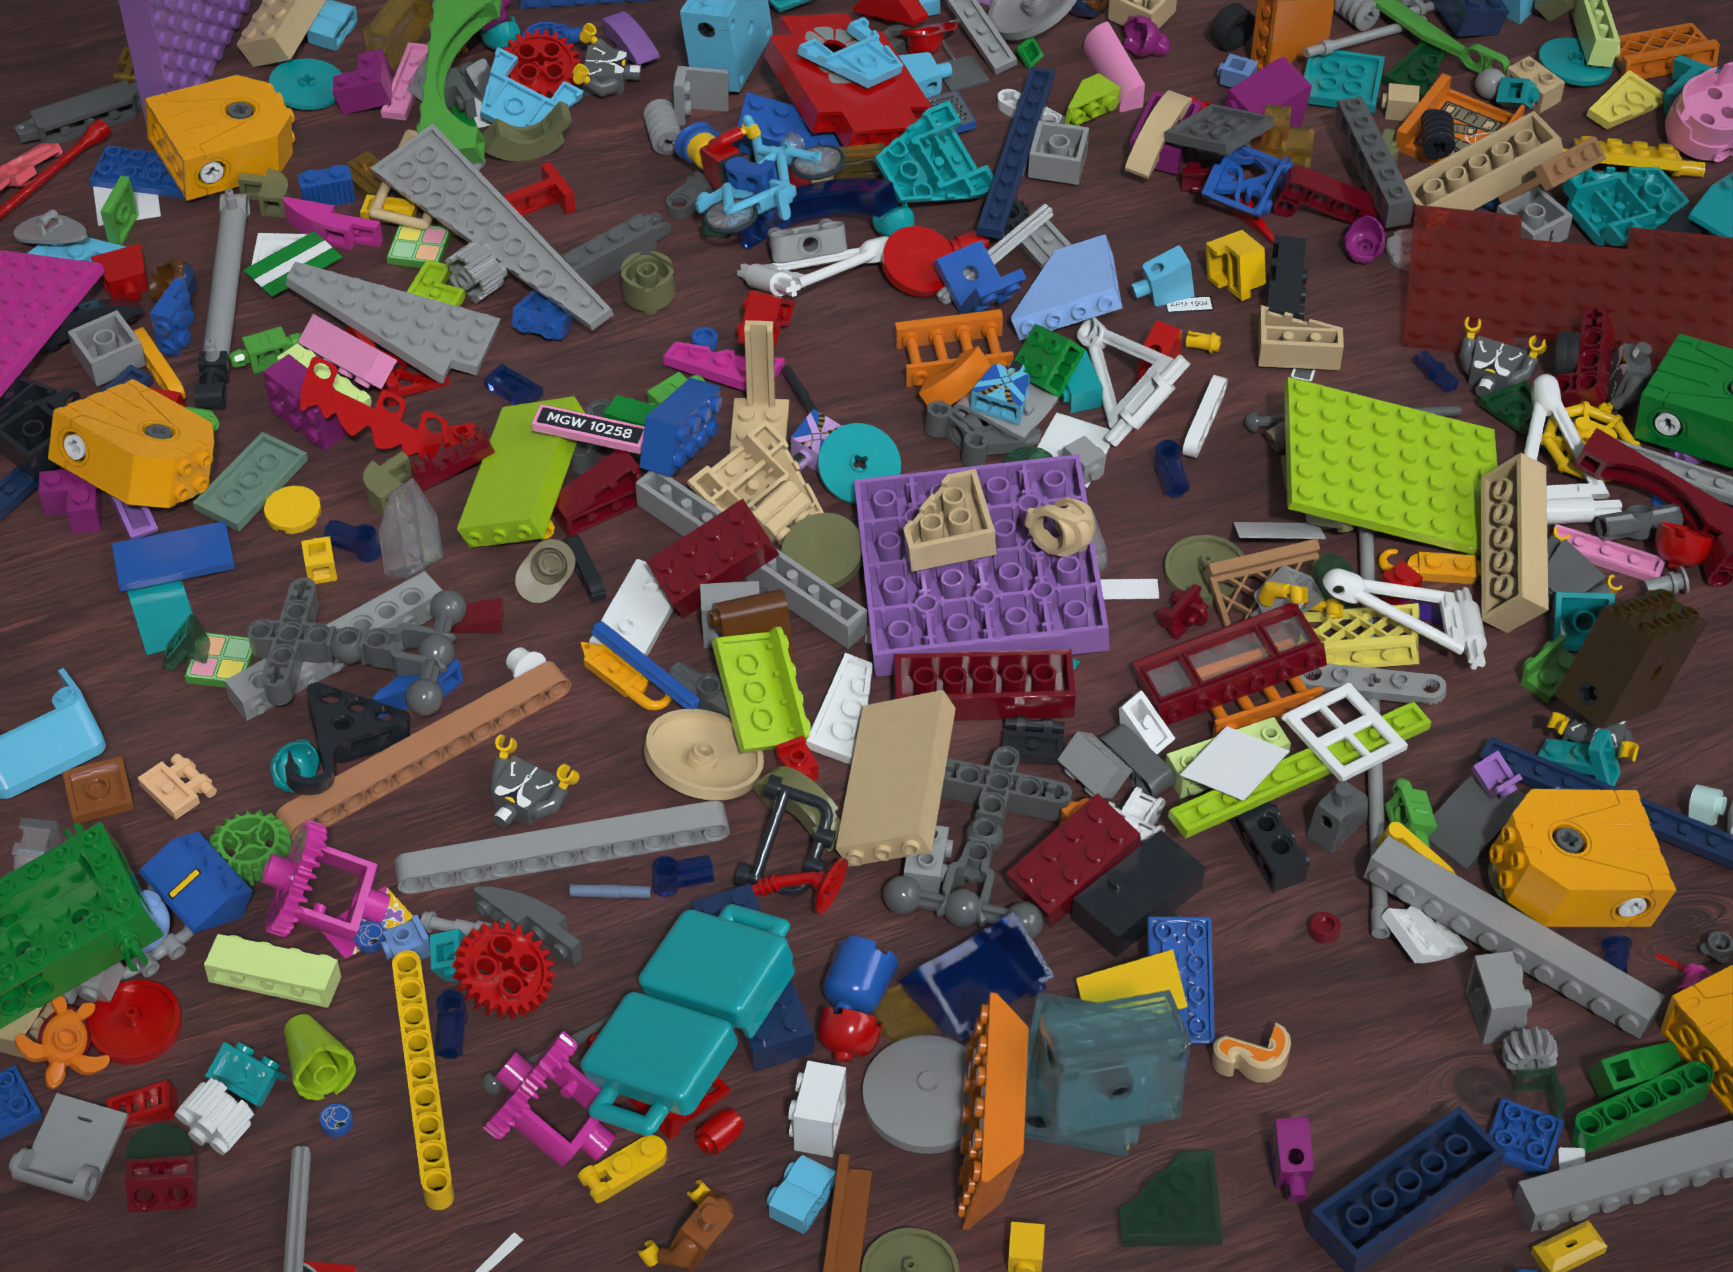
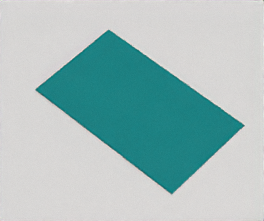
M182 580L127 591L147 655L197 642L199 632Z

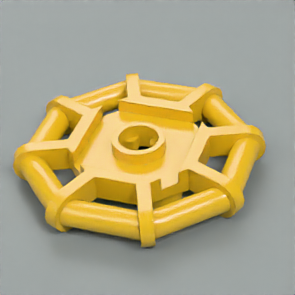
M1581 401L1578 405L1565 408L1570 418L1579 416L1572 423L1584 446L1597 427L1617 439L1618 434L1622 441L1641 447L1640 442L1633 438L1623 423L1621 415H1613L1591 406L1588 401ZM1553 415L1548 416L1549 419L1542 434L1540 444L1546 447L1557 464L1559 472H1566L1586 480L1582 471L1573 466L1576 459L1564 436H1556L1555 432L1558 424ZM1590 417L1603 423H1606L1608 425L1604 426L1600 423L1590 420ZM1564 448L1568 453L1567 457L1562 453ZM1603 480L1604 483H1605V482H1609V481H1613V480Z

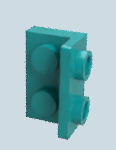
M239 1041L236 1046L224 1042L205 1077L216 1079L219 1083L222 1082L231 1092L256 1106L262 1107L277 1078L284 1081L287 1077L285 1073L278 1070L281 1064L266 1056H263L261 1060L252 1056L255 1050Z

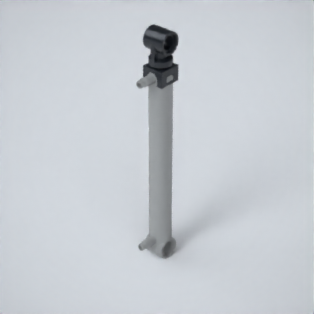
M226 189L225 194L220 195V223L203 351H199L198 358L199 383H195L194 388L195 406L205 410L226 409L227 394L225 385L230 380L229 354L246 220L250 218L248 194H233L232 189Z

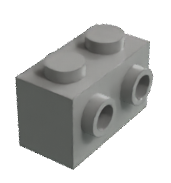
M1080 731L1076 732L1057 759L1065 767L1064 772L1071 778L1080 780L1085 785L1084 790L1092 797L1099 793L1103 798L1113 799L1133 771L1092 733Z
M936 826L932 852L906 857L903 876L915 879L921 890L938 894L941 892V886L945 882L949 865L945 864L946 858H952L954 840H949V827Z

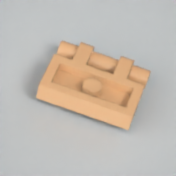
M179 753L171 758L173 766L170 768L161 761L137 778L139 785L175 820L200 804L197 793H204L208 798H211L217 792V789L212 785V780L206 774H200L195 769L196 765L189 758H184ZM187 777L190 781L185 784L180 778Z

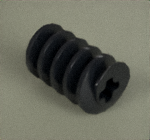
M1429 109L1421 116L1423 152L1428 159L1435 160L1447 157L1455 150L1454 120L1448 111Z

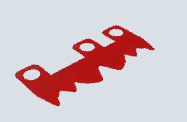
M312 357L301 386V411H305L308 406L319 405L325 418L336 413L341 426L351 436L356 435L364 427L370 426L376 448L391 449L402 445L404 454L410 456L418 453L424 463L426 460L423 454H429L431 459L437 455L443 443L442 430L439 433H432L427 429L425 423L428 418H435L440 423H446L448 426L446 419L430 411H425L422 414L417 430L401 422L406 407V401L402 397L383 390L380 392L374 409L333 389L332 386L338 371L337 367L320 357ZM319 363L328 366L331 371L330 377L327 379L319 378L314 372V366ZM386 397H392L398 401L400 408L397 412L392 413L385 409L383 400Z

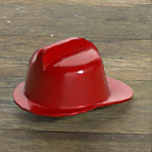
M936 23L917 29L901 30L900 33L906 35L909 54L928 52L934 55L942 46L944 32L957 28L958 23Z

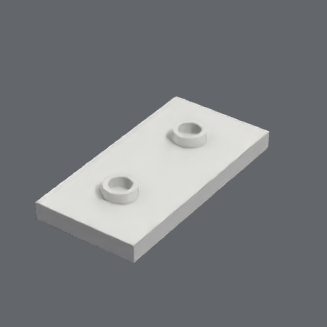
M636 559L601 621L605 622L648 656L675 607L646 561ZM593 635L589 640V643L603 644Z

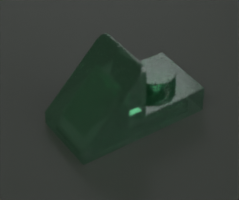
M190 614L167 643L162 668L174 671L180 662L184 663L187 657L203 664L207 663L210 639L196 616Z

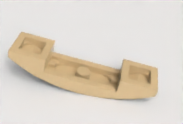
M1170 90L1162 96L1136 139L1127 160L1125 171L1149 179L1159 161V153L1166 143L1164 132L1175 126L1178 120L1182 121L1192 103V98Z

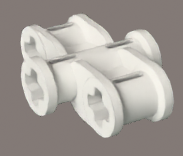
M1136 787L1122 810L1115 808L1114 803L1108 802L1140 833L1141 843H1145L1160 830L1165 832L1164 826L1154 825L1162 814L1165 799L1161 797L1156 799L1143 793L1141 788Z

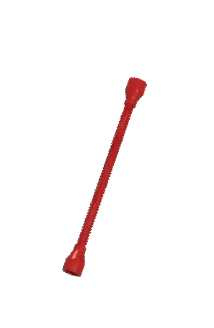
M97 119L89 125L84 135L72 148L67 150L36 178L0 206V220L82 151L108 138L111 135L109 126L101 119Z

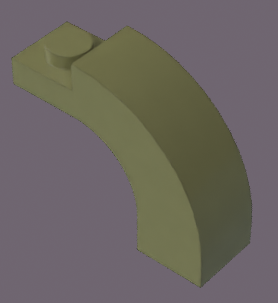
M559 101L545 118L527 127L512 126L496 118L482 134L486 141L485 152L508 161L538 159L552 153L564 143L562 132L568 129L572 122L568 104Z
M779 766L772 768L752 785V788L768 810L773 809L775 803L774 800L763 797L771 774L783 777L782 784L825 799L832 807L834 816L831 830L836 831V835L831 849L824 847L823 854L829 853L836 847L841 820L835 811L839 808L825 791L809 777L793 768ZM789 799L785 810L793 814L814 839L821 820L820 811L814 807Z

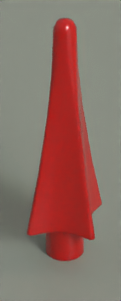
M1245 197L1239 198V203L1255 208L1251 199L1249 204H1247ZM1236 210L1231 212L1273 244L1274 235L1263 219L1258 220Z

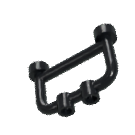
M771 774L763 797L774 800L775 803L753 865L740 862L733 885L740 887L748 883L755 884L758 883V879L762 878L764 880V877H766L763 873L789 799L814 807L821 813V820L803 872L824 871L826 860L821 859L824 847L831 849L836 835V831L831 830L834 815L829 803L820 796L782 784L783 777ZM811 884L781 887V891L777 892L774 890V892L794 897L806 892Z

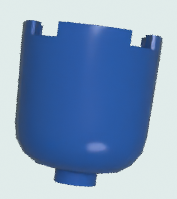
M849 936L847 941H840L823 983L825 998L834 1007L836 1013H842L844 1008L869 1015L877 1009L899 966L898 959L891 951H888L885 955L875 949L877 944L875 941L859 936Z

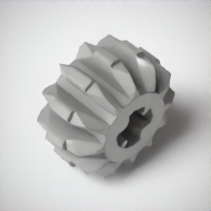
M1533 1026L1531 1029L1523 1027L1521 1031H1512L1511 1037L1503 1039V1061L1513 1075L1522 1074L1523 1077H1527L1530 1074H1534L1537 1076L1540 1072H1549V1067L1557 1064V1043L1553 1035L1549 1034L1548 1029L1539 1030L1537 1026Z

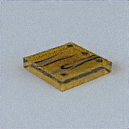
M884 143L838 147L843 151L846 161L843 168L833 175L836 189L884 184V176L874 161V158L885 148ZM832 152L833 170L840 162V157L835 152Z

